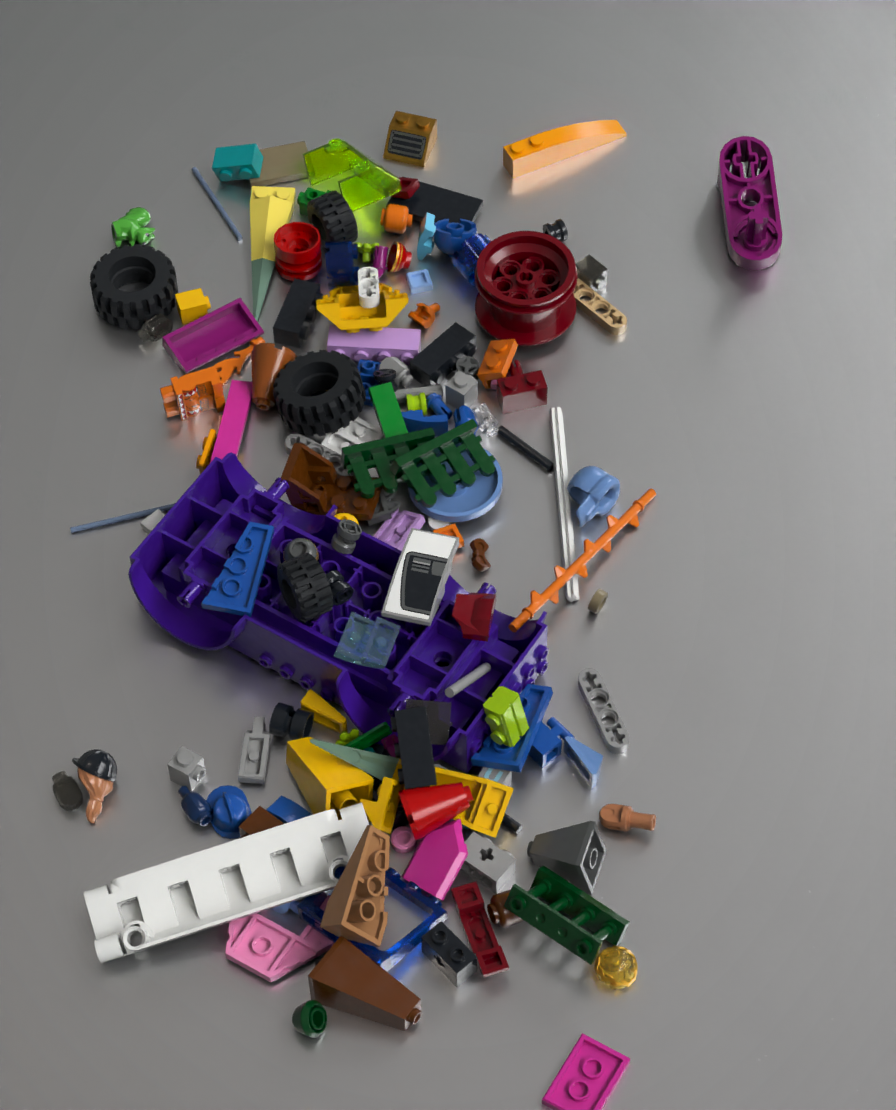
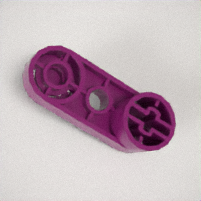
M749 136L733 138L724 145L720 152L717 179L721 192L727 248L731 259L738 266L746 270L759 271L770 267L776 262L780 255L782 244V227L773 160L769 148L763 141ZM741 162L745 163L746 177L748 178H744L743 164ZM751 202L757 203V205L755 206H747L745 204Z

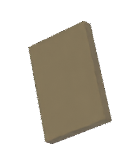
M305 141L260 149L263 155L260 178H250L249 183L252 188V186H266L313 177L314 169Z

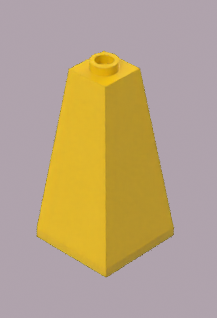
M312 737L287 741L286 764L313 815L335 809L338 819L341 820L342 817L339 809L361 803L360 799L372 801L374 782L372 776L310 742L313 739Z

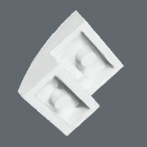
M357 417L355 421L351 420L346 428L342 427L333 434L329 432L321 445L342 454L343 447L379 440L384 437L380 428Z

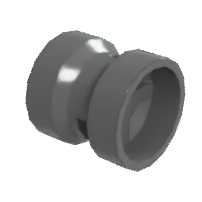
M341 520L337 526V533L332 537L331 546L340 553L351 554L356 547L355 541L361 536V526L351 520Z

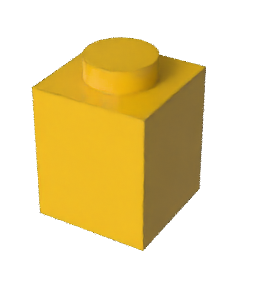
M201 288L175 294L177 311L182 325L189 324L207 315L208 309H211L209 298L203 295Z

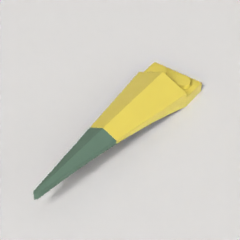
M252 186L250 199L253 316L257 322L276 263L274 234L278 228L290 222L295 205V188Z

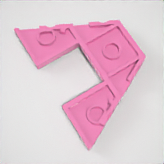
M327 896L300 936L258 913L229 922L228 941L225 951L226 958L271 983L322 955L339 938L320 927L330 896Z

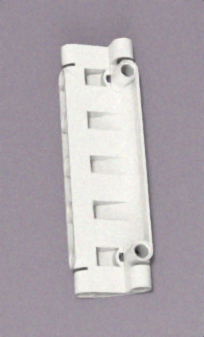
M362 802L339 809L342 817L341 820L338 819L335 809L326 810L115 878L110 881L112 893L107 884L85 891L84 898L96 937L94 945L100 963L135 952H142L147 948L335 888L339 879L335 878V870L340 866L346 867L365 828L369 825ZM140 932L143 936V941L140 945L134 947L130 943V938L134 933Z

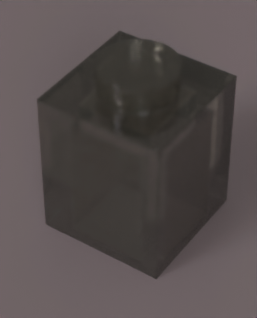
M590 254L576 263L578 278L595 292L602 290L606 286L608 269Z

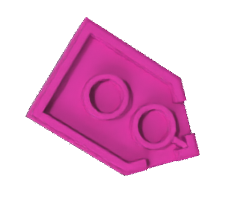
M461 819L443 824L423 837L401 876L403 879L442 901L468 856L467 845L464 843Z

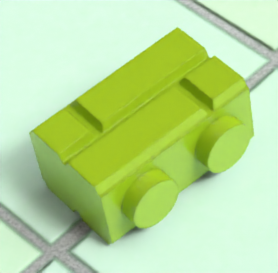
M499 686L493 692V697H489L483 704L486 713L485 721L490 726L492 732L490 736L494 742L499 745L504 744L508 747H514L520 740V736H523L529 729L519 694L506 687Z

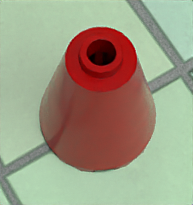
M462 782L403 789L398 792L415 841L422 839L470 808L469 802L474 800L469 786L463 787Z

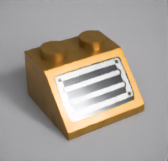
M396 111L389 125L383 158L425 167L437 139V119Z

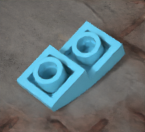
M428 212L424 216L419 230L417 257L421 261L427 253L430 254L435 244L432 241L436 230V225H434L435 215Z

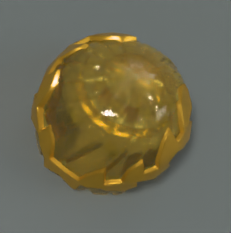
M612 946L601 950L597 954L594 961V970L597 978L605 982L606 985H609L611 989L622 990L625 987H629L635 981L638 965L634 954L630 950L622 946Z

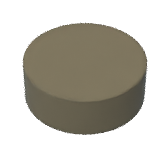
M599 588L593 595L588 605V610L595 614L599 613L608 598V593Z

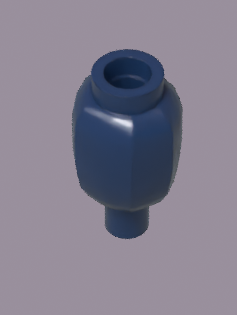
M182 786L178 793L182 797L181 806L185 814L193 823L199 824L201 827L208 825L213 819L210 805L199 793L190 792L187 786Z

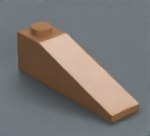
M367 825L327 902L320 925L321 928L337 937L343 936L347 940L380 947L388 919V912H384L385 896H388V887L385 886V871L389 869V835L372 825Z

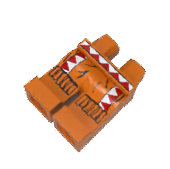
M216 366L183 375L179 379L177 376L170 378L172 385L160 388L167 418L180 415L181 421L188 419V416L194 417L203 411L214 408L217 409L218 413L224 411L225 399Z

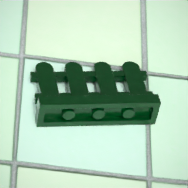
M473 419L394 459L390 470L394 476L403 474L400 479L403 483H409L416 494L414 496L416 503L421 501L423 506L431 508L437 501L435 493L440 491L445 497H452L456 492V485L454 483L460 481L463 486L471 487L476 480L474 473L478 470L486 477L494 473L495 465L493 462L496 459L493 455L488 456L480 444L482 442L480 435L475 437L474 432L478 426ZM466 451L474 465L469 467L461 453ZM447 461L455 475L450 477L441 463ZM427 471L436 485L430 487L422 473Z
M433 428L343 447L341 463L343 469H346L348 474L353 473L356 484L353 485L354 491L360 492L361 496L366 499L372 498L375 495V488L381 486L385 492L395 493L398 489V483L402 482L400 478L403 474L393 475L390 467L394 459L434 439ZM375 468L379 479L372 480L368 469ZM427 471L422 473L423 477L428 476L429 480L434 483Z

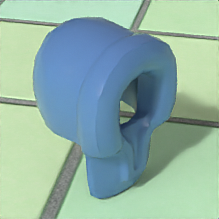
M587 466L580 469L574 474L567 487L569 495L580 505L576 512L580 522L579 527H583L594 516L600 517L607 514L619 498V480L596 466Z

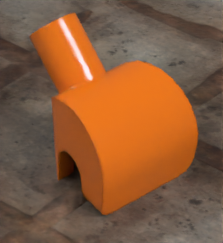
M418 303L416 304V311H411L408 317L423 328L428 329L435 320V313L440 310L438 303L430 306Z

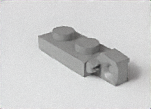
M254 717L253 730H247L244 733L238 773L239 782L264 784L270 746V732L265 731V717Z

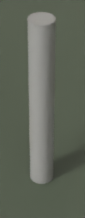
M487 662L481 664L445 689V695L452 698L488 673L491 670L490 664Z

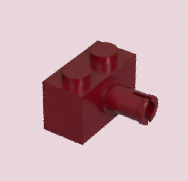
M514 360L516 367L511 362L508 370L510 376L497 379V399L502 414L547 405L548 387L542 370L523 374L520 361Z

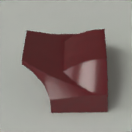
M456 594L452 617L461 626L463 638L488 642L496 605V594Z

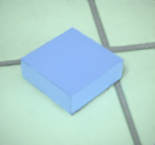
M427 269L406 273V281L411 295L433 290V284Z

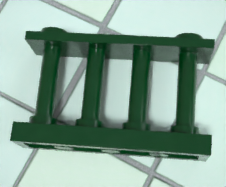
M544 865L538 869L530 890L525 891L516 884L512 885L504 904L506 909L590 965L594 963L603 940H607L614 946L619 945L630 924V921ZM540 896L541 898L549 902L550 905L548 906L547 904L539 900L537 897ZM559 911H563L573 919L569 920L560 914ZM584 925L585 927L593 931L594 934H590L580 926Z

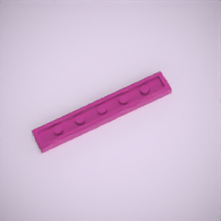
M231 381L210 463L215 457L223 459L231 452L236 457L238 456L252 401V382Z

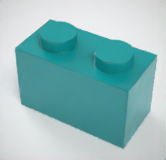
M256 143L218 147L215 150L212 170L220 182L260 178L263 155Z

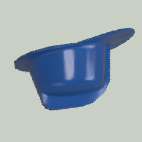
M230 785L220 786L214 789L206 800L212 809V826L216 833L224 838H239V826L252 814L249 803L241 789Z

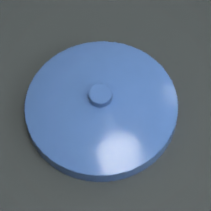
M485 450L488 456L492 455L490 452ZM466 451L462 452L461 455L469 467L474 465ZM495 460L493 462L495 471L491 476H483L478 470L474 473L476 480L471 487H465L458 481L454 483L456 485V492L452 497H445L440 491L435 493L437 501L431 508L423 506L421 501L416 503L414 500L416 494L412 488L408 487V492L415 506L424 514L434 519L445 522L469 521L484 515L497 503L503 486L502 470L498 461ZM447 461L441 463L445 464L446 472L450 477L455 475ZM428 476L424 477L430 487L436 485L429 480Z

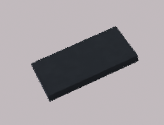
M420 181V187L410 199L391 197L387 205L407 206L409 214L413 215V219L422 222L427 212L435 215L434 223L443 219H449V223H459V219L474 222L483 207L482 199Z

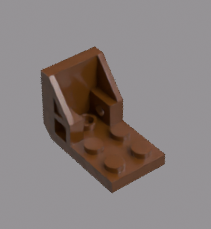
M303 443L293 444L281 476L282 481L284 479L289 484L286 494L291 505L316 515H326L331 507L336 505V514L349 513L355 516L357 520L371 521L382 490V486L377 487L372 498H363L360 492L354 491L353 485L356 484L354 476L337 475L332 462ZM371 477V479H379V477Z

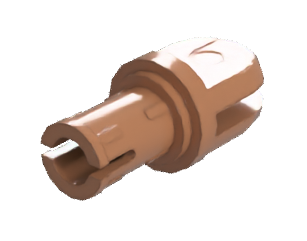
M607 804L599 812L600 822L607 829L628 832L631 828L650 831L655 829V814L634 812L631 806Z

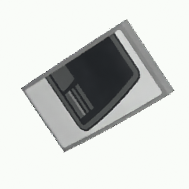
M411 528L382 609L383 617L431 626L445 593V584L452 570V560L459 547V537Z

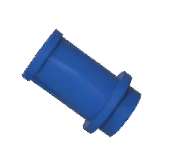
M432 393L426 398L427 408L432 409L436 415L447 414L448 420L452 417L453 412L442 401L441 395Z

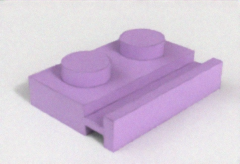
M397 509L391 514L392 518L385 520L373 537L402 551L411 528L421 529L426 521L421 514L406 510L402 512Z

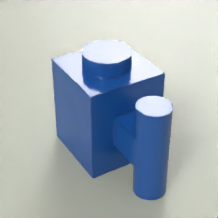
M554 717L547 721V725L551 730L541 722L528 754L541 768H544L561 755V738L563 740L567 736L575 738Z

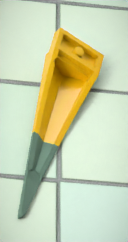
M316 739L310 740L312 744L382 781L383 777L399 781L398 769L402 768L400 758L396 759L395 757ZM435 767L437 785L462 782L463 787L469 786L474 800L469 802L470 808L453 819H461V823L468 828L496 838L514 788L488 778Z

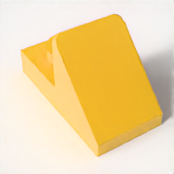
M383 777L382 784L378 788L377 802L360 799V802H362L364 810L373 826L384 833L391 834L400 800L398 792L403 789L404 784L400 785L399 781Z

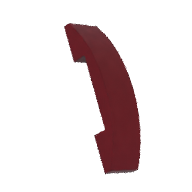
M477 882L451 888L463 931L470 950L477 956V966L483 978L508 971L509 965L501 945L499 946Z

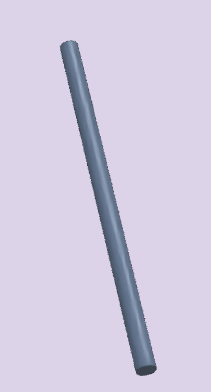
M193 167L192 172L238 241L242 240L243 237L197 168Z
M174 504L70 527L71 533L140 518L151 515L157 509L165 512L169 511Z

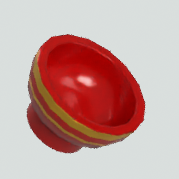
M397 241L393 242L387 258V272L390 273L399 272L402 268L408 269L411 263L412 253L406 251L405 246Z

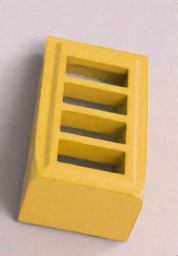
M309 689L300 702L301 709L314 712V722L339 734L343 731L348 732L347 719L315 691Z

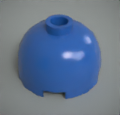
M443 219L434 223L436 225L433 235L434 242L437 248L443 253L448 254L449 257H461L462 254L470 251L475 245L477 228L474 222L459 219V223H449V219Z

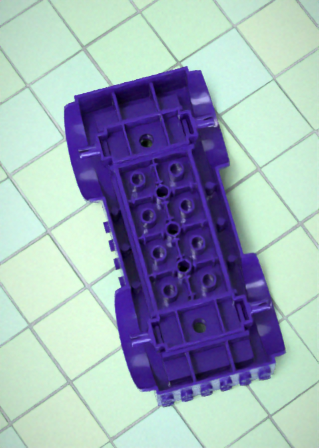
M228 453L223 459L215 457L129 557L131 563L128 573L130 584L146 612L165 631L190 646L204 650H218L228 645L258 661L261 666L279 672L283 678L292 679L299 683L305 690L312 689L320 694L324 700L328 702L333 701L342 706L347 716L362 734L383 722H387L392 730L391 717H395L396 710L426 706L434 762L441 759L457 769L468 773L472 766H474L471 758L475 753L481 751L484 747L483 742L492 733L490 726L485 721L486 713L483 704L489 697H493V692L499 686L506 687L520 695L527 684L535 685L536 678L539 675L542 676L547 670V654L549 652V648H547L548 625L544 624L547 612L543 611L539 619L528 620L516 632H512L508 626L515 617L494 609L488 642L463 638L461 626L452 617L456 594L470 593L449 575L445 584L444 596L431 626L383 617L382 609L402 551L363 531L360 538L355 541L356 547L351 554H343L336 551L331 546L332 537L337 533V526L341 521L334 517L337 512L336 505H333L326 515L305 512L280 499L289 489V484L284 479L282 481V478L278 477L267 490L245 470L234 453ZM249 522L274 526V534L252 616H240L202 608V601L211 591L212 584L224 569L225 562L231 557L238 540ZM297 538H305L314 543L318 550V562L325 574L338 570L343 575L344 582L349 583L354 592L347 602L338 606L333 604L332 611L306 622H300L292 614L283 598L277 579V566L284 562L283 551L290 541ZM484 582L477 593L496 594L497 591L494 586H489V583ZM442 662L449 664L446 667L437 666L438 663ZM485 662L490 664L491 670L458 694L452 698L445 695V689L481 664ZM381 740L375 743L383 745Z

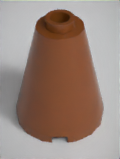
M260 343L256 344L251 352L252 402L261 410H268L275 406L276 402L273 396L274 381L280 370H284L285 365L289 361L293 362L295 357H297L287 347L282 346L281 350L274 348L275 344Z

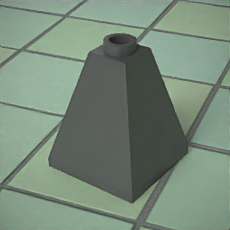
M588 821L538 834L535 836L534 841L529 842L527 854L529 857H532L535 865L539 867L544 865L587 894L593 893L607 852L595 821Z

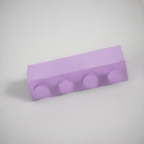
M330 325L327 351H337L340 355L343 353L354 362H359L360 359L381 362L387 357H397L405 365H410V361L421 350V329L382 327L383 330L369 331V328H364L356 333H347L346 330H341L336 325Z

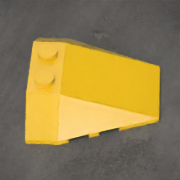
M379 283L380 304L374 308H363L359 304L358 285L337 286L329 291V297L328 295H323V299L316 300V308L339 329L346 330L347 333H356L364 328H369V331L383 330L382 327H387L408 304V295L405 292L400 293L398 289L392 292L391 286Z

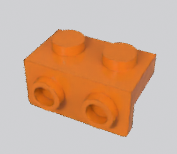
M515 339L490 341L477 373L485 389H491L492 380L506 377L518 347Z

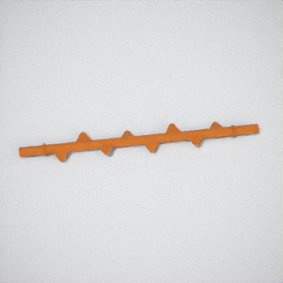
M649 489L638 500H635L633 505L619 519L608 515L606 517L608 529L594 543L589 539H585L584 553L567 569L559 565L554 567L556 580L541 594L535 590L530 592L531 604L522 609V613L509 624V629L512 632H516L528 620L532 619L534 614L548 600L557 604L559 602L558 591L575 574L586 578L588 576L586 563L601 549L609 553L611 551V539L627 523L635 528L639 526L637 514L642 512L644 507L656 496L655 490Z

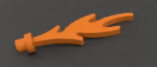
M259 336L257 339H252L249 342V347L235 351L234 356L239 358L226 359L214 365L217 370H221L218 374L222 387L229 381L234 369H237V374H241L242 367L251 355L254 346L265 343L262 337Z

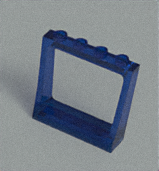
M340 866L335 870L334 875L336 879H340L345 869L344 866ZM391 867L385 871V884L429 913L430 916L386 951H381L375 946L348 940L387 972L421 943V937L439 922H444L448 919L447 911L442 908V903L436 897L430 895L427 898L421 894V889L417 884L412 881L406 884L400 879V874ZM333 888L306 897L297 905L301 920L335 943L339 937L320 927L325 912L320 909V906L328 895L331 896Z

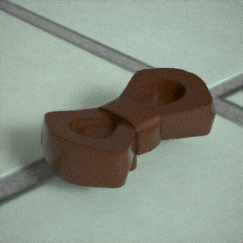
M477 538L470 543L473 551L472 565L478 571L484 572L491 567L485 558V552L489 546L483 539Z

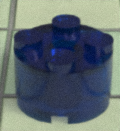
M482 233L475 234L466 239L461 244L463 248L458 253L456 250L452 257L453 265L473 287H477L475 283V268L479 255L492 241L486 234L483 236Z
M353 241L325 242V248H330V251L325 253L327 279H332V282L328 283V287L355 286L356 282H358L359 266L355 267L354 259H358V245L353 244Z

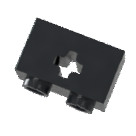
M442 921L421 937L423 954L457 988L477 973V956Z

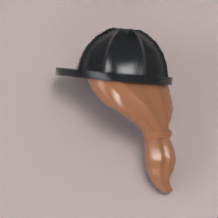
M99 749L89 750L80 758L72 759L73 764L78 767V778L90 795L86 808V817L91 824L95 823L96 818L102 812L103 798L112 791L113 781L117 778V765L114 758L109 753Z

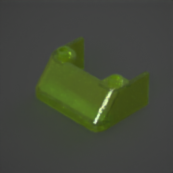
M339 138L332 139L328 144L303 154L308 178L312 186L349 170L355 174L338 181L341 195L349 204L352 212L394 195L402 189L400 179L367 154Z

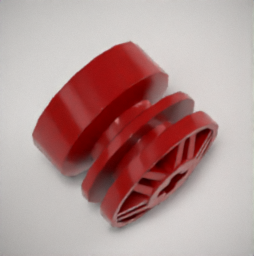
M292 222L278 228L274 234V250L276 253V269L279 275L291 281L294 278L305 281L318 275L322 269L321 238L318 229L305 222Z

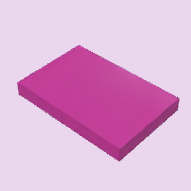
M582 1033L542 1098V1104L553 1110H602L630 1064V1058Z

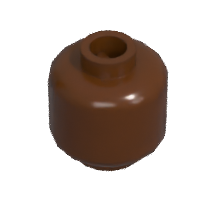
M510 890L493 895L490 899V904L487 905L490 920L493 924H498L502 928H507L524 921L504 907Z

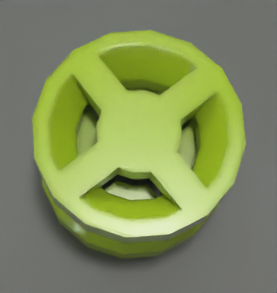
M425 392L415 396L406 394L407 411L423 410V416L427 415Z

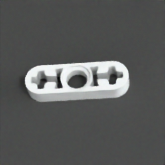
M363 267L358 270L359 304L363 308H374L380 304L378 270L374 267Z

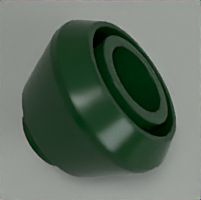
M309 1000L295 1009L292 1023L298 1032L310 1038H316L326 1028L327 1013L320 1002Z

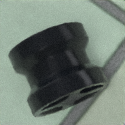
M562 219L556 220L553 224L546 223L543 225V233L561 241L568 239L567 228Z
M380 369L373 373V378L376 380L375 386L391 382L394 392L397 391L395 370Z

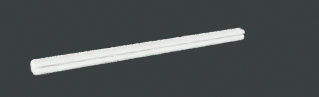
M560 407L549 410L562 565L564 569H567L576 560L571 500L567 490L569 478L563 413ZM575 574L564 585L565 597L568 602L578 601L580 598L578 576Z

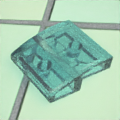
M351 612L334 657L366 667L384 669L401 626L380 617L373 621Z

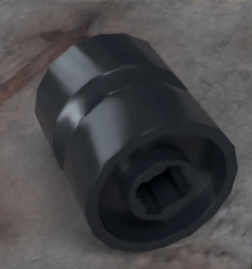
M279 702L272 713L269 732L280 737L289 735L291 740L309 737L314 722V712L301 708L295 711L293 706Z

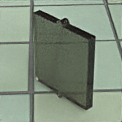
M406 699L405 709L427 707L431 743L446 745L449 740V728L452 726L450 721L452 703Z

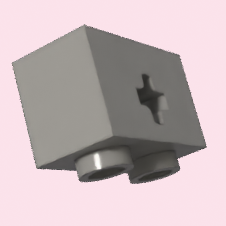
M473 831L464 842L467 845L468 856L460 870L497 894L515 873L516 859H514L509 851L501 850L493 845V842L488 837L480 836Z

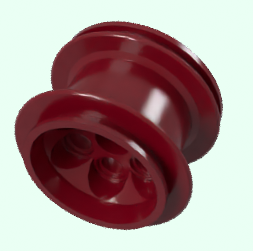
M536 231L511 232L491 241L480 253L475 268V283L479 291L475 301V313L483 329L498 340L515 339L517 344L521 346L543 344L562 335L570 327L576 315V300L573 291L577 284L578 274L571 251L555 237Z

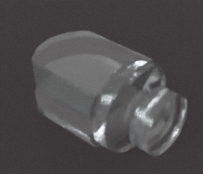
M485 402L480 404L485 418H483L477 407H473L472 412L480 432L488 437L496 435L499 431L497 427L498 420L492 416Z

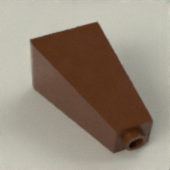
M343 936L338 938L308 975L311 1000H317L323 1006L402 1031H406L411 1024L415 1025L422 1015L421 999Z

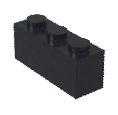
M294 278L273 326L274 343L300 348L303 340H307L309 326L316 319V300L323 299L320 284Z
M455 322L410 361V375L424 386L441 384L446 376L452 371H456L457 360L464 356L472 357L477 349L476 335Z
M427 707L396 710L395 717H391L392 732L398 733L399 742L394 743L396 759L401 758L402 768L398 769L399 784H404L405 789L437 785Z

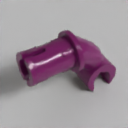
M374 246L373 265L370 266L378 270V279L388 270L386 261L389 248L384 246Z

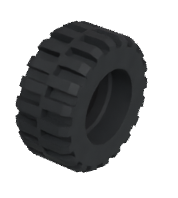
M135 244V246L130 247L129 245H124L120 249L114 248L109 254L105 253L100 258V261L96 262L90 274V286L95 309L104 320H108V323L114 326L119 325L123 329H128V327H133V329H140L142 326H146V328L151 327L152 323L157 322L158 324L164 319V316L167 317L172 312V308L176 306L175 294L178 293L175 268L172 265V261L163 252L155 251V248L151 246L143 247L141 244ZM132 282L150 284L146 288L134 292L119 290L122 286Z
M319 350V352L315 353L311 351L307 352V355L295 357L293 362L289 361L285 365L284 370H280L273 385V396L282 421L294 432L301 435L304 433L306 436L312 437L314 434H318V436H326V433L329 432L333 434L338 432V429L349 426L350 421H355L358 417V412L361 413L366 400L365 388L357 365L350 357L343 353L340 355L339 352L333 350L331 352ZM328 390L321 395L309 397L318 391Z

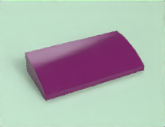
M238 298L163 336L162 346L178 367L187 374L263 335L264 331L242 299Z

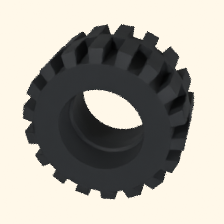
M335 190L330 191L308 202L307 213L309 223L318 229L321 245L327 251L333 252L357 240L358 229L354 214L347 201L339 192Z
M304 553L278 564L277 579L281 593L288 608L300 622H306L332 611L333 595L329 581L320 563L310 553Z

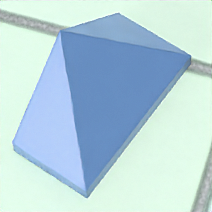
M570 736L565 737L564 752L590 787L594 788L597 784L603 755Z

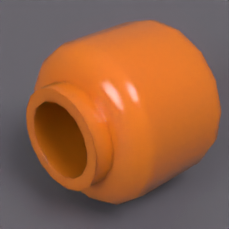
M389 204L386 208L382 209L380 225L383 226L386 232L403 234L406 232L407 227L411 228L413 215L409 214L407 206Z

